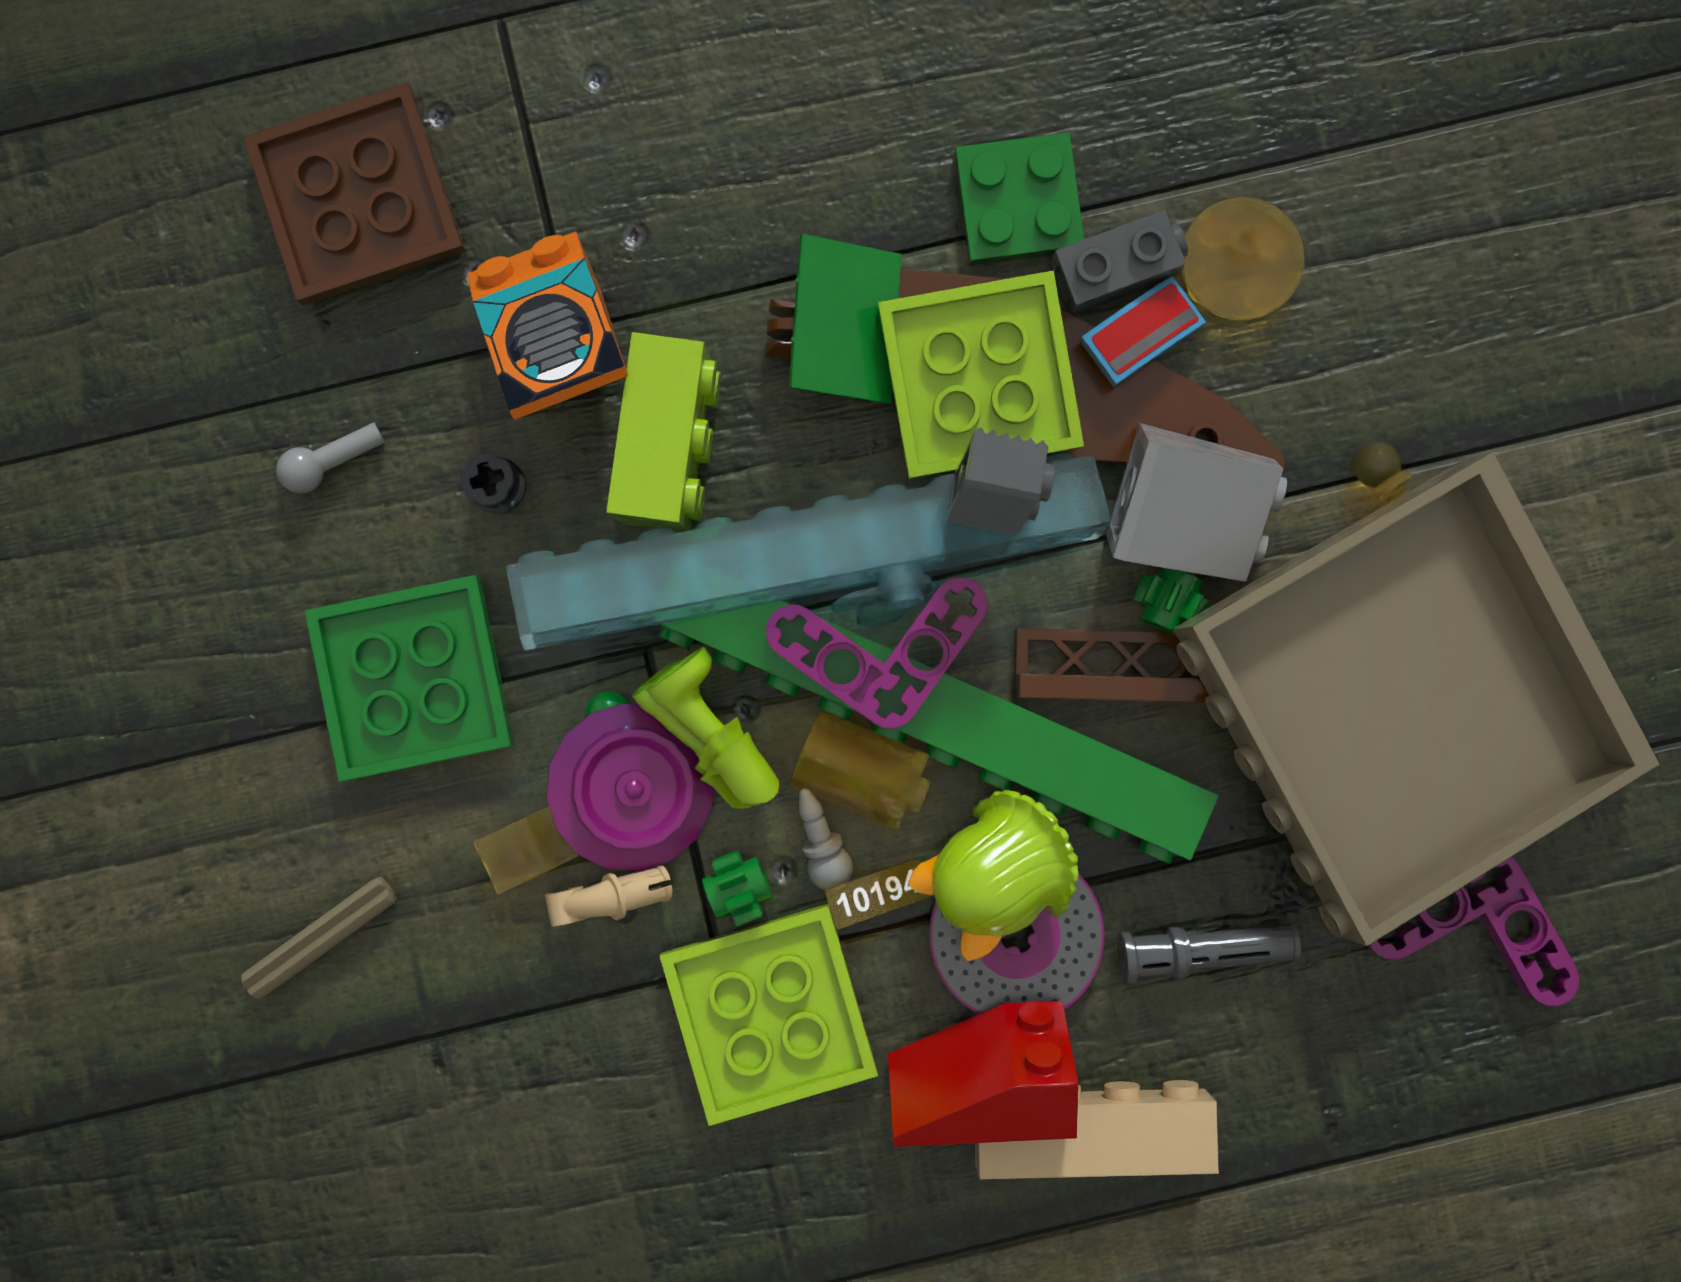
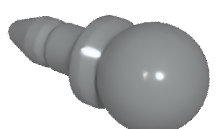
M803 788L799 793V814L804 821L803 825L808 840L802 847L804 855L809 858L807 863L808 876L812 883L820 889L827 891L840 889L848 883L852 876V859L849 853L841 847L843 844L841 835L836 832H830L826 817L822 815L823 809L820 802L808 788Z

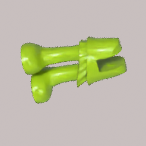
M701 647L683 660L677 658L646 680L633 693L632 697L640 708L656 718L667 730L696 753L700 761L694 769L703 775L700 780L712 786L733 809H746L752 806H759L776 796L779 790V780L756 748L749 731L743 734L738 717L723 725L705 704L699 687L712 668V657L704 647Z

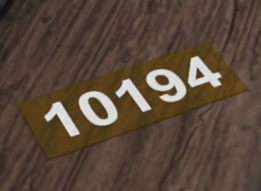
M919 858L825 890L836 930L929 898L930 895L920 894L912 890L908 883L913 870L920 864Z

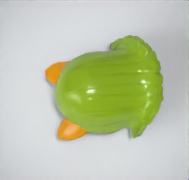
M995 791L990 797L979 800L978 805H974L973 816L979 820L978 823L967 826L957 832L937 856L920 863L913 870L908 881L912 890L920 894L934 896L943 917L952 926L962 931L961 953L967 961L979 959L989 954L998 945L1002 936L1015 933L1029 926L1044 908L1050 912L1052 918H1059L1063 913L1067 912L1071 896L1076 891L1075 882L1078 881L1079 874L1077 867L1078 856L1073 852L1074 849L1071 843L1068 842L1069 835L1066 830L1059 827L1058 819L1052 812L1047 811L1043 804L1040 802L1036 803L1033 798L1027 795H1020V793L1015 791Z

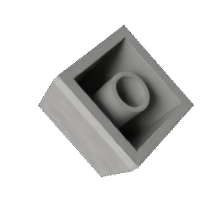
M1139 423L1106 530L1113 558L1132 563L1246 582L1251 566L1260 567L1267 550L1269 535L1263 533L1269 512H1278L1286 493L1287 478L1281 477L1283 468L1275 459Z

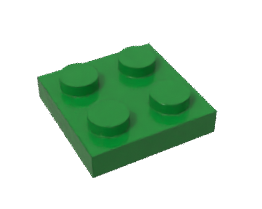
M1070 132L955 148L954 156L969 266L1053 255L1055 250L1084 240Z

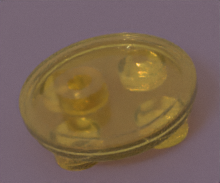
M1249 197L1222 200L1204 210L1194 220L1185 235L1188 256L1184 257L1186 265L1181 271L1188 294L1193 301L1199 303L1215 315L1231 320H1253L1264 317L1281 307L1292 296L1299 285L1304 269V248L1301 237L1289 217L1268 202Z

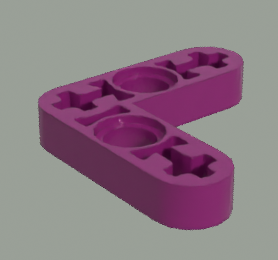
M956 577L946 581L934 593L885 663L879 661L813 612L800 605H786L778 608L767 622L766 638L769 646L778 655L871 722L883 728L895 729L905 725L915 715L981 623L987 611V598L981 586L969 578ZM965 589L973 595L969 605L975 610V613L971 618L961 615L954 621L949 630L959 633L960 636L955 644H952L941 630L925 625L924 622L929 614H933L935 619L941 622L950 608L948 602L944 600L945 594L949 591L952 594L958 595ZM798 616L804 618L807 621L803 628L804 632L817 643L822 631L833 638L832 641L819 651L812 668L802 662V658L810 653L809 650L796 642H793L788 649L779 643L783 633L777 628V625L783 618L789 622H793ZM920 636L934 638L942 649V658L939 664L929 671H921L915 668L907 656L910 643ZM838 649L852 652L857 657L859 663V672L856 678L847 684L831 682L824 672V662L827 656ZM895 662H898L909 676L925 681V685L917 693L913 686L909 684L900 698L902 704L906 706L904 713L899 716L891 712L884 719L876 713L880 703L873 696L879 688L890 691L895 686L900 677L890 674L889 670Z
M1512 856L1497 865V867H1501L1502 872L1495 876L1498 884L1496 888L1479 884L1466 891L1461 887L1452 893L1454 908L1446 918L1440 920L1433 919L1427 913V910H1424L1415 916L1424 926L1423 930L1420 931L1418 926L1408 923L1396 930L1395 937L1397 942L1394 945L1384 940H1376L1366 946L1368 950L1386 959H1401L1480 917L1518 987L1527 997L1546 1006H1559L1570 1001L1579 988V974L1574 962L1522 869ZM1486 873L1471 881L1470 884L1481 879ZM1468 893L1474 898V901L1472 903L1470 901ZM1524 910L1532 919L1533 929L1526 940L1515 943L1506 935L1505 922L1513 912ZM1536 952L1544 966L1558 970L1559 973L1552 978L1555 987L1549 990L1540 985L1537 986L1536 983L1543 978L1540 967L1535 960L1527 957L1520 959V956Z

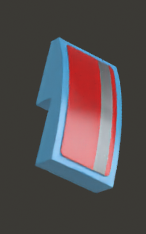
M1171 276L1083 335L1080 342L1114 388L1156 357L1159 358L1205 325L1206 321L1174 277Z

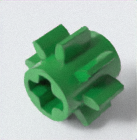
M1162 568L1159 576L1152 575L1151 577L1143 574L1132 599L1141 603L1140 606L1144 607L1140 620L1156 629L1176 636L1173 628L1210 607L1211 602L1204 599V595L1199 594L1204 582L1185 571Z
M736 850L714 859L711 864L715 873L702 878V882L716 918L721 919L732 914L737 927L762 917L764 912L760 903L773 898V894L758 857L743 862L740 851Z

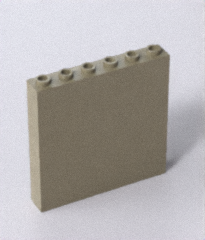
M1494 452L1458 462L1173 628L1180 641L1176 649L1181 662L1193 676L1198 675L1209 694L1205 698V703L1210 715L1221 728H1227L1238 747L1234 750V757L1239 768L1251 781L1256 780L1266 799L1262 803V808L1267 819L1279 833H1285L1295 852L1291 854L1290 858L1296 872L1306 884L1313 885L1323 903L1319 907V913L1325 925L1336 937L1365 946L1375 942L1660 765Z

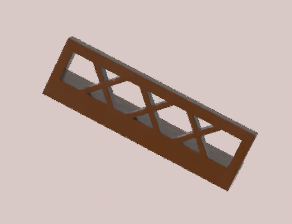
M1015 629L1014 698L1205 702V698L1209 694L1198 675V679L1178 678L1186 670L1183 663L1178 665L1166 678L1152 677L1137 661L1153 644H1166L1179 658L1176 646L1180 641L1175 635L1166 632ZM1028 641H1051L1068 659L1051 675L1028 674ZM1062 641L1085 643L1073 653ZM1096 642L1109 643L1125 660L1109 676H1095L1079 659ZM1121 643L1143 644L1130 654ZM1073 664L1084 676L1062 674ZM1131 666L1141 677H1121L1120 675Z

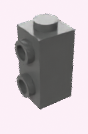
M1164 209L1055 250L1049 267L1051 271L1054 270L1056 285L1066 311L1077 315L1157 285L1171 276L1175 278L1186 265L1184 257L1188 256V246L1181 227L1177 223L1171 225Z

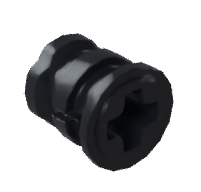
M483 453L474 456L467 462V466L461 474V486L466 496L472 499L483 511L492 514H503L515 509L523 500L526 492V479L521 468L511 460L497 457L492 453ZM492 470L504 477L503 481L496 484L497 494L495 495L481 487V485L489 482L488 472Z

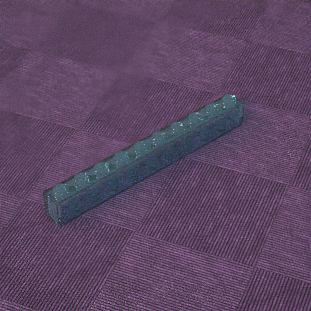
M1059 453L1047 457L1046 463L1055 465V477L1049 500L1047 502L1041 501L1036 520H1027L1024 526L1022 525V529H1020L1017 537L946 522L954 474H947L932 479L926 487L906 490L904 485L894 484L873 491L871 497L849 501L845 495H835L818 500L814 503V508L791 512L788 506H776L758 512L755 519L733 523L729 517H717L698 524L697 530L674 534V531L670 528L653 529L640 534L638 541L617 545L614 544L613 540L609 539L594 540L581 545L578 548L579 552L555 556L552 551L527 553L518 559L519 563L506 565L519 637L525 651L1095 540L1101 536L1112 520L1094 455L1074 458L1073 453Z

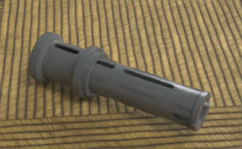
M1294 923L1199 934H1187L1184 929H1179V927H1169L1166 934L1132 937L1129 931L1119 932L1117 937V954L1122 980L1125 985L1136 984L1137 978L1171 975L1174 980L1185 979L1186 976H1190L1192 970L1204 968L1231 967L1276 961H1299L1301 957V941L1298 929Z

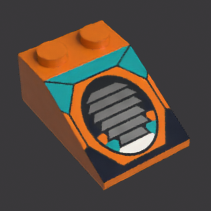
M576 231L565 236H547L536 242L529 250L508 258L505 256L493 257L479 265L477 270L467 273L472 301L507 406L514 420L628 376L601 288Z

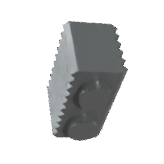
M982 428L974 431L954 473L946 522L1017 537L1020 529H1022V525L1024 526L1027 520H1036L1041 501L1047 502L1052 491L1055 465L1046 463L1048 446L1044 440L1035 444L1032 438L1023 442L1019 435L1011 439L1007 433L998 436L994 430L988 434Z

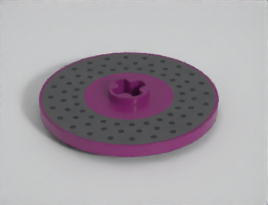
M1078 874V881L1075 882L1076 891L1071 896L1068 910L1059 918H1052L1046 908L1040 912L1037 918L1030 924L1032 930L1025 935L1028 942L1027 946L1022 949H1018L1014 943L1004 946L1000 939L998 945L989 954L972 961H967L962 956V931L952 926L943 917L935 900L929 926L930 948L936 969L948 990L962 1004L978 1014L1004 1003L1062 1001L1064 1009L1069 1007L1084 993L1092 982L1099 968L1104 948L1102 913L1098 901L1087 882Z

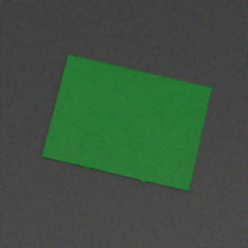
M807 234L800 235L797 279H795L796 295L793 336L790 340L792 350L789 388L891 404L892 383L878 302L899 298L902 254Z

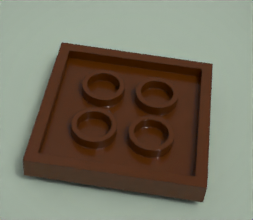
M408 82L243 137L296 301L304 306L466 252L414 91Z

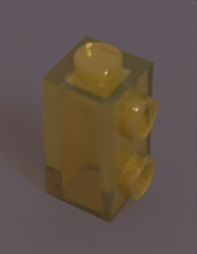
M820 710L800 754L789 786L799 790L806 788L818 798L898 830L907 810L918 814L931 781L921 777L929 755Z

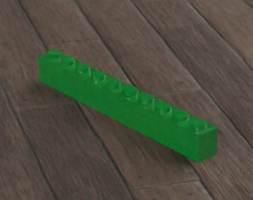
M677 555L649 617L650 620L662 625L658 634L659 637L690 650L695 639L715 648L712 656L713 661L742 674L747 663L769 672L764 682L765 684L794 697L797 696L800 687L822 696L817 707L849 721L853 711H856L782 658L769 646L766 638L767 622L778 608L790 604ZM798 616L793 622L783 618L777 625V628L783 633L779 643L788 649L793 642H796L809 650L810 653L802 658V662L812 668L819 651L832 641L833 638L822 631L817 643L804 632L803 628L807 622L804 618ZM824 620L882 663H885L894 651ZM842 649L831 652L824 662L826 677L836 684L850 683L859 672L857 657L852 652ZM908 657L910 663L921 671L934 669ZM895 662L889 670L890 674L900 677L895 686L890 691L879 688L873 696L880 703L876 713L884 719L891 712L899 716L904 713L906 706L902 704L900 698L909 684L913 686L917 693L925 685V681L909 676L898 662ZM946 673L943 674L918 711L905 725L894 729L883 728L873 724L871 728L872 732L902 745L907 734L926 742L928 746L924 755L955 769L960 758L982 767L977 778L1002 790H1011L1014 782L1035 791L1032 798L1036 803L1040 802L1047 810L1063 816L1067 806L1088 815L1084 826L1117 840L1121 830L1142 839L1137 850L1168 864L1171 863L1174 854L1191 861L1219 795Z

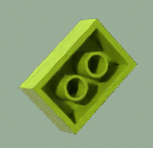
M632 332L627 362L628 376L625 377L606 513L623 525L689 533L691 520L701 521L703 513L705 486H700V479H697L699 463L708 464L711 456L713 429H709V421L705 420L707 405L717 406L721 372L717 371V361L711 360L706 345L702 341Z

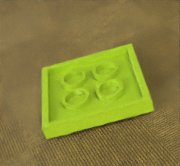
M1054 270L878 302L908 479L956 471L974 431L982 428L986 434L992 430L998 436L1007 433L1011 439L1019 435L1023 442L1029 438H1032L1035 444L1044 440L1048 446L1047 454L1084 447Z
M829 903L660 954V960L708 1126L878 1076V1070Z

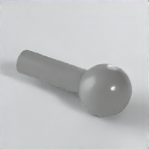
M375 422L314 451L304 447H295L287 450L280 456L277 462L276 474L279 482L287 490L294 493H308L320 485L325 471L385 443Z

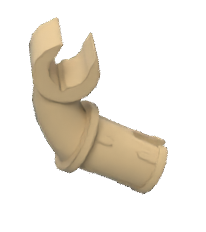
M656 865L650 869L621 877H616L615 874L609 873L603 876L600 883L586 888L580 885L569 887L568 890L557 893H547L544 897L551 926H561L591 917L611 916L612 919L617 921L623 919L627 911L658 902H667L672 898V885L665 887L656 886L649 889L648 887L652 884L670 880V876L663 865Z

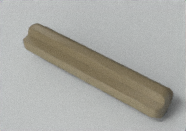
M382 877L372 879L242 973L240 977L242 985L254 999H261L393 905L397 900L393 888Z

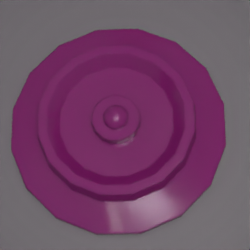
M621 703L590 713L564 735L549 764L546 798L557 831L578 855L606 869L642 871L672 861L697 839L712 810L714 788L700 780L703 775L694 769L700 760L690 747H686L683 742L667 730L656 718L640 708L638 704Z

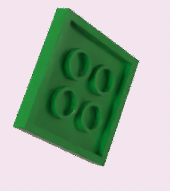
M472 575L304 610L338 782L515 746L481 576Z

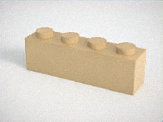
M1188 1080L1166 1081L1163 1083V1090H1140V1085L1137 1083L1119 1081L1104 1084V1091L1081 1092V1086L1078 1085L1076 1139L975 1143V1165L979 1179L1219 1174L1217 1102L1205 1089H1199L1197 1082Z

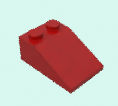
M1062 1001L1004 1003L888 1054L893 1147L1077 1138L1079 1083Z

